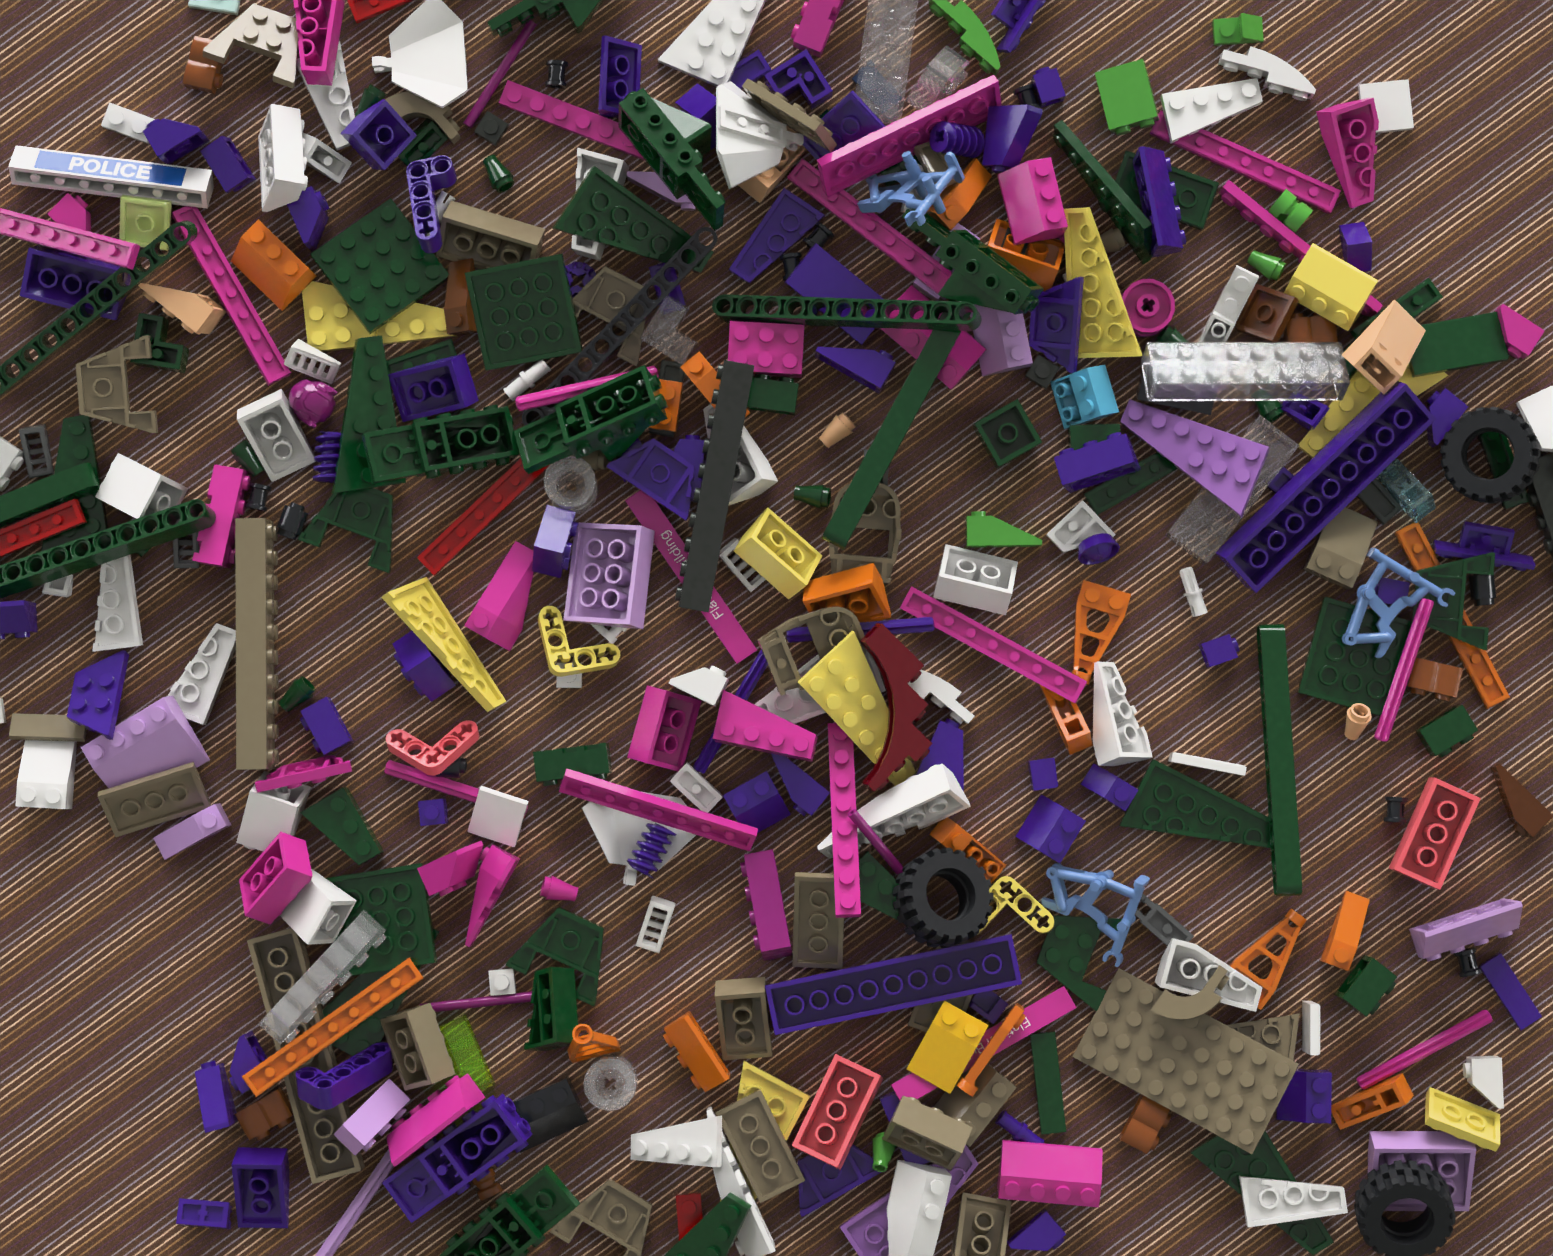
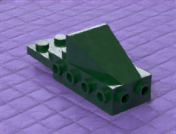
M523 0L487 23L494 37L499 35L501 38L512 32V26L520 22L521 25H524L534 19V13L538 14L541 21L544 19L550 21L561 14L560 10L563 8L577 34H579L604 0Z
M644 88L637 92H630L619 103L618 127L675 198L679 199L686 195L714 231L723 226L725 199L719 191H714L710 186L708 177L702 171V155L709 152L711 148L712 126L708 122L650 97Z
M907 209L902 217L904 218L907 213L915 211V209ZM928 213L924 215L926 221L922 226H918L917 221L908 226L917 233L919 231L927 236L926 240L931 245L937 248L940 245V249L935 254L941 259L940 264L951 271L955 269L938 293L939 296L1010 312L1014 315L1027 313L1028 311L1032 312L1038 305L1040 300L1037 298L1044 288L967 230L950 231Z
M643 365L555 405L556 412L515 430L514 434L524 470L530 474L570 455H574L579 459L599 449L609 462L620 458L646 428L667 419L665 408L668 406L664 396L659 393V389L662 386L657 375L652 376L646 366Z
M490 405L484 407L482 411L475 412L474 409H468L454 416L451 413H445L436 416L437 419L428 420V417L414 419L411 425L363 433L361 437L372 484L412 476L419 477L425 475L426 479H432L448 472L450 475L464 472V468L473 467V470L484 469L488 467L487 464L495 462L496 466L510 464V460L519 455V448L514 434L513 419L509 412V407L498 408V405Z
M546 1165L514 1192L511 1191L508 1194L506 1191L495 1201L497 1203L496 1207L492 1208L489 1205L478 1215L481 1218L478 1222H475L473 1219L462 1228L464 1233L461 1236L457 1233L446 1242L448 1247L439 1256H525L529 1253L527 1248L531 1245L535 1248L546 1239L543 1234L573 1211L580 1202L552 1169Z

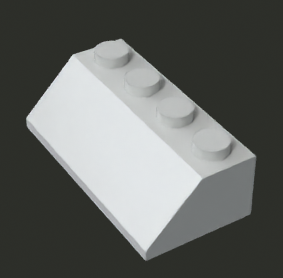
M271 104L258 136L263 212H269L297 201L301 192L307 188L308 177L304 176L307 159L303 157L305 138H302L304 120H301L300 109Z

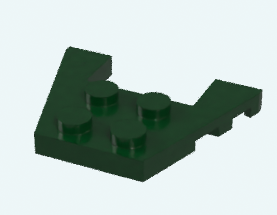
M375 488L333 493L321 511L311 520L309 526L299 535L298 540L320 548L329 524L375 540L376 543L368 566L390 574L394 496Z
M1490 552L1416 570L1421 577L1439 588H1450L1455 592L1454 596L1448 593L1442 595V600L1448 604L1447 607L1440 606L1436 602V597L1430 593L1423 597L1434 602L1427 627L1482 650H1487L1489 628L1462 625L1466 574L1493 575L1495 553ZM1419 602L1413 606L1412 620L1414 619Z
M558 907L508 960L506 966L526 975L536 953L540 952L583 972L584 975L576 990V999L594 1006L597 999L604 927Z
M1054 915V927L1046 934L1036 962L1092 1009L1097 1011L1103 1001L1106 990L1083 982L1082 979L1101 933L1097 928L1098 923L1092 917ZM1108 918L1107 924L1118 931L1117 924L1122 919Z

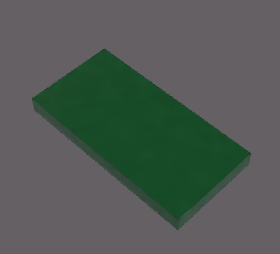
M1126 150L1115 182L1139 209H1142L1132 162L1135 153ZM1171 166L1172 172H1168L1170 182L1174 181L1176 187V196H1173L1175 206L1179 205L1181 220L1178 222L1202 231L1219 183Z
M1497 312L1421 325L1426 331L1409 362L1413 378L1507 361L1509 356Z

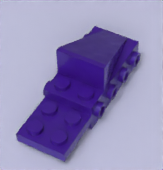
M504 1094L497 1098L494 1095L490 1096L481 1103L483 1106L481 1110L476 1113L472 1109L462 1117L464 1121L462 1124L456 1126L453 1123L442 1132L444 1137L440 1140H437L436 1137L423 1145L424 1152L382 1182L411 1223L456 1192L458 1195L463 1193L470 1187L469 1182L474 1178L477 1181L481 1180L490 1173L489 1167L494 1164L497 1167L502 1165L509 1159L507 1154L513 1150L518 1153L529 1145L526 1140L533 1135L530 1131L531 1127L524 1118L518 1115L515 1104L510 1098H506Z

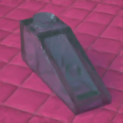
M1397 458L1377 476L1391 496L1415 523L1436 509L1433 495Z

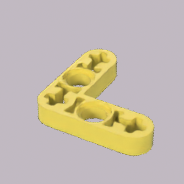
M545 606L541 609L538 616V625L548 667L553 675L563 677L610 669L617 665L620 658V650L614 644L607 643L570 650L559 609L554 606ZM547 613H550L551 617H555L552 622L553 629L549 630V620L544 619ZM556 635L561 639L562 644L557 647L551 646L548 638ZM606 651H609L610 655H614L611 661L607 657H602ZM595 652L597 653V657H602V658H599L598 663H596V654H595ZM582 654L588 655L591 659V664L587 666L581 665L578 657ZM571 657H573L574 668H572V663H567L570 662ZM558 659L562 663H567L563 669H560L559 665H555Z
M1008 876L1001 877L989 889V892L993 893L997 907L987 917V924L979 930L978 934L988 926L1007 904L1037 932L1045 934L1053 929L1055 921L1051 913L1013 878ZM1002 882L1006 884L1011 882V889L1016 894L1019 889L1022 891L1013 903L1009 901L1013 897L1008 892L1004 894L1000 892L1002 890L1000 886ZM1028 898L1031 900L1032 908L1028 912H1022L1018 909L1020 899ZM1037 906L1041 909L1037 913L1042 918L1049 917L1047 921L1049 927L1042 926L1038 928L1039 922L1034 916L1032 920L1027 918L1034 913Z

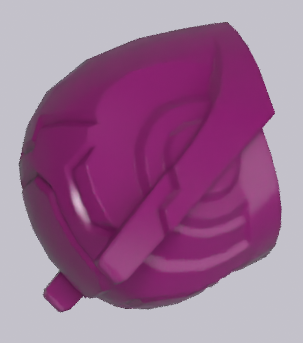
M305 379L296 383L289 392V406L293 408L295 415L302 422L315 429L316 423L327 421L336 406L333 396L337 395L338 392L323 382Z

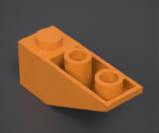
M948 817L939 821L929 834L945 848H952L953 852L961 850L966 853V858L972 856L976 859L977 867L982 866L986 871L984 876L986 880L990 879L991 884L1006 867L1005 863Z

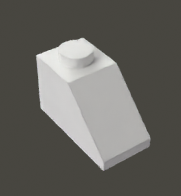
M302 133V138H305L303 157L307 159L306 165L340 184L352 162L319 139Z
M1467 1056L1466 1063H1463L1464 1078H1467V1082L1494 1107L1504 1109L1502 1058L1498 1056Z

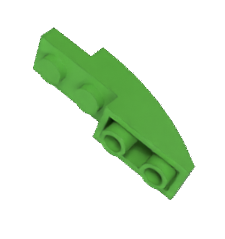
M929 0L932 13L939 18L943 16L949 22L948 26L955 33L960 34L961 32L963 34L959 41L961 51L970 58L972 56L980 62L978 64L980 68L986 73L990 74L992 72L996 76L1000 70L998 54L989 33L975 13L962 0L955 7L947 0Z

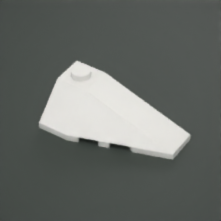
M711 404L703 409L709 439L711 429L707 428L709 413L714 414L715 412ZM744 425L729 505L758 496L778 482L768 460Z
M1174 938L1171 939L1161 957L1155 983L1161 988L1195 995L1204 988L1220 965L1229 971L1226 976L1230 978L1222 991L1218 988L1215 991L1216 994L1223 998L1220 1003L1254 1012L1257 1011L1263 989L1260 985L1197 944Z

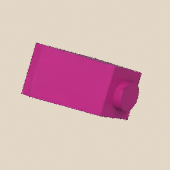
M67 193L47 213L56 223L91 232V214L85 209L88 204L79 195L74 198Z
M1500 305L1495 312H1497L1507 352L1514 358L1519 359L1521 357L1524 359L1530 355L1545 330L1508 306Z

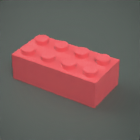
M1429 777L1389 869L1433 889L1441 890L1481 798L1435 777Z
M835 1054L792 1146L841 1170L880 1088L883 1077Z

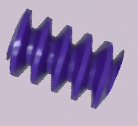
M941 121L933 127L929 143L931 149L935 152L946 154L947 152H952L957 156L976 158L984 149L985 139L982 131L975 126Z
M319 431L323 435L315 437V440L322 445L316 446L315 451L321 453V455L315 456L314 460L321 464L314 466L313 470L320 474L313 476V481L335 483V469L339 457L341 433Z
M647 823L646 827L650 833H641V836L646 841H637L636 844L641 850H632V854L636 859H627V862L633 869L653 879L649 871H658V868L653 863H662L663 860L658 854H667L668 852L663 847V844L672 845L668 835L676 836L677 834L657 823Z

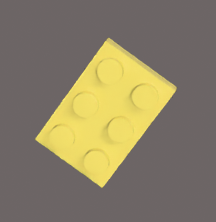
M1429 1087L1425 1102V1125L1451 1134L1458 1139H1464L1477 1144L1481 1148L1497 1151L1500 1146V1114Z

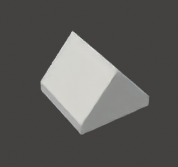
M73 575L45 583L42 594L61 597L71 596Z

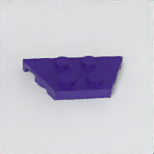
M1076 277L1073 280L1041 292L1037 298L1040 301L1031 312L1029 346L1038 352L1044 353L1051 361L1065 367L1069 373L1077 372L1084 277Z
M654 438L617 460L608 463L606 466L608 469L687 521L695 472L694 465Z
M125 650L75 673L67 718L71 722L79 726L83 725L92 732L96 731L109 740H113L129 659V654Z
M853 1144L841 1170L810 1155L797 1161L798 1166L805 1178V1181L799 1184L801 1217L881 1173L872 1168L873 1157Z

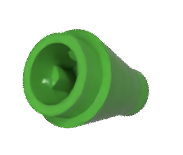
M1253 250L1247 261L1248 264L1252 265L1267 279L1275 281L1279 279L1286 266V263L1281 261L1282 258Z
M885 1132L876 1134V1137L872 1140V1168L878 1172L887 1171L888 1164L897 1147L882 1140Z

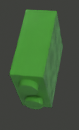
M1143 59L1095 72L1108 128L1111 133L1116 132V135L1127 134L1131 132L1130 128L1140 126L1141 129L1155 125L1154 121L1160 120L1146 64Z

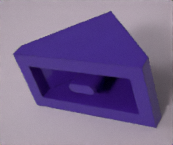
M1358 222L1339 225L1344 261L1363 272L1371 271L1372 240L1365 223Z
M1293 389L1281 404L1283 412L1307 431L1313 430L1330 409L1327 405L1296 389Z

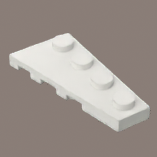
M339 41L332 86L307 84L301 71L300 58L297 59V69L336 151L350 146L349 142L340 133L355 118Z
M1258 78L1164 93L1160 97L1170 144L1182 137L1197 133L1207 126H1213L1230 116H1236L1261 105L1263 102Z
M130 554L101 564L99 580L101 587L97 600V606H99L98 617L95 620L94 630L96 631V637L92 652L143 645Z
M216 623L199 647L193 660L185 667L184 673L170 689L171 691L168 696H174L187 719L206 725L236 648V630Z
M722 1115L631 1134V1160L721 1167Z
M1239 1176L1247 1227L1348 1213L1345 1190L1342 1186Z

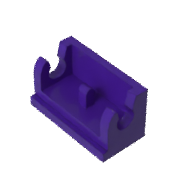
M221 136L200 151L226 193L232 190L237 192L250 182L256 180L231 138Z
M179 1198L176 1224L180 1226L231 1230L229 1218L232 1206H230V1202Z

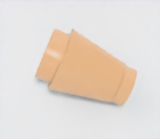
M842 412L839 416L836 414L819 439L826 447L830 448L852 434V430L856 426L845 413Z
M1356 703L1347 710L1344 734L1350 740H1357L1371 720V711L1366 705Z

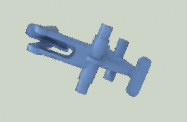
M904 152L902 158L905 162L906 171L881 176L874 174L866 178V182L869 185L870 198L860 200L857 203L859 210L862 213H882L893 202L905 203L907 208L915 209V211H910L904 217L908 226H911L915 221H917L918 226H922L926 221L924 215L932 205L937 214L945 212L946 208L940 194L952 178L957 183H962L965 179L956 156L952 152H947L944 156L948 169L945 172L931 173L922 172L911 152ZM894 180L900 183L883 188L878 186L879 183ZM912 189H916L919 197L922 198V200H917L914 194L912 195L908 193Z
M1370 548L1366 556L1377 561L1378 565L1367 583L1357 589L1358 599L1346 633L1342 636V642L1350 646L1354 644L1379 643L1374 657L1381 658L1396 636V633L1389 625L1406 606H1415L1427 593L1435 596L1436 602L1440 606L1447 607L1448 604L1442 600V595L1448 593L1454 596L1455 592L1450 588H1439L1421 577L1417 572L1409 570L1381 553L1380 550ZM1387 568L1402 576L1405 581H1409L1419 587L1410 597H1400L1389 608L1375 594L1374 590ZM1368 605L1380 617L1376 623L1378 633H1358Z
M1059 863L1053 864L1047 869L1046 875L1051 881L1055 900L1043 897L1041 900L1042 905L1065 916L1069 915L1074 908H1077L1092 917L1098 923L1097 928L1114 941L1112 948L1103 955V961L1106 962L1109 959V955H1114L1117 959L1115 967H1118L1123 962L1121 950L1130 926L1136 920L1135 913L1150 878L1140 875L1135 880L1133 889L1112 880L1114 873L1111 870L1093 873L1064 867ZM1064 880L1088 884L1090 887L1082 897L1075 894L1068 898ZM1105 889L1130 898L1123 919L1117 924L1118 931L1107 924V916L1092 905Z

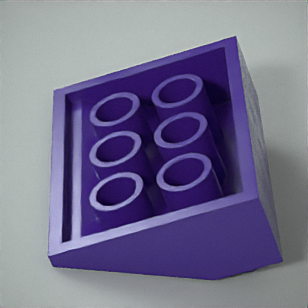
M1145 146L1139 147L1132 162L1142 212L1152 223L1151 257L1181 252L1183 245L1186 244L1184 230L1179 229L1178 221L1181 220L1179 205L1175 206L1173 196H1176V187L1174 181L1170 182L1168 172H1172L1170 158H1165L1164 151Z

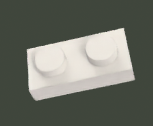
M109 103L101 126L149 144L143 130L147 128V124L155 119Z
M688 762L670 780L701 811L708 813L723 798V795Z

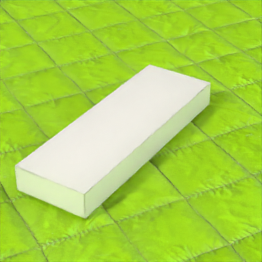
M1171 752L1168 762L1240 776H1245L1247 768L1244 765Z

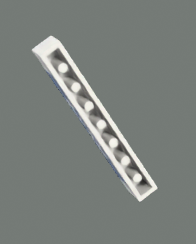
M16 146L9 164L11 183L14 185L121 198L122 195L170 200L174 205L208 209L214 189L212 170Z

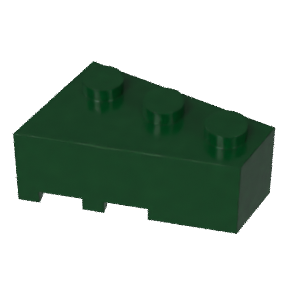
M609 743L533 752L536 782L542 781L543 786L557 785V779H563L566 769L592 775V777L598 779L607 778V773H612Z
M348 787L341 788L300 812L358 865H362L384 852Z
M867 851L859 859L860 901L897 920L896 917L899 916L898 909L894 910L893 908L896 896H893L892 893L893 888L899 884Z
M549 967L535 971L530 1002L534 1003L532 1019H528L527 1027H531L529 1042H525L524 1050L549 1051L569 1046L573 1039V1029L578 1025L574 968Z

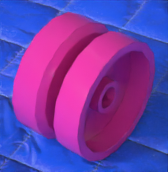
M1141 279L1133 282L1121 295L1135 336L1151 337L1160 333L1171 321L1175 312V300L1171 290L1164 283L1155 279ZM1143 305L1148 306L1149 312L1148 310L1144 312L1141 307Z

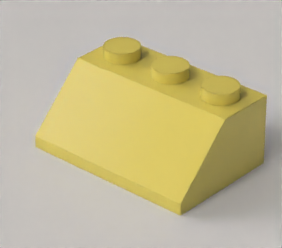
M1313 243L1293 274L1284 293L1296 297L1301 305L1349 331L1362 312L1378 280Z
M766 508L744 533L734 550L741 559L787 599H790L807 586L822 558V555L769 508Z

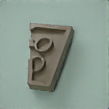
M1300 1013L1227 1025L1294 1061Z

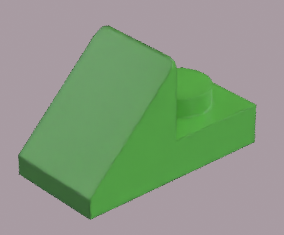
M1240 13L1237 18L1213 19L1212 21L1214 46L1264 42L1262 17Z

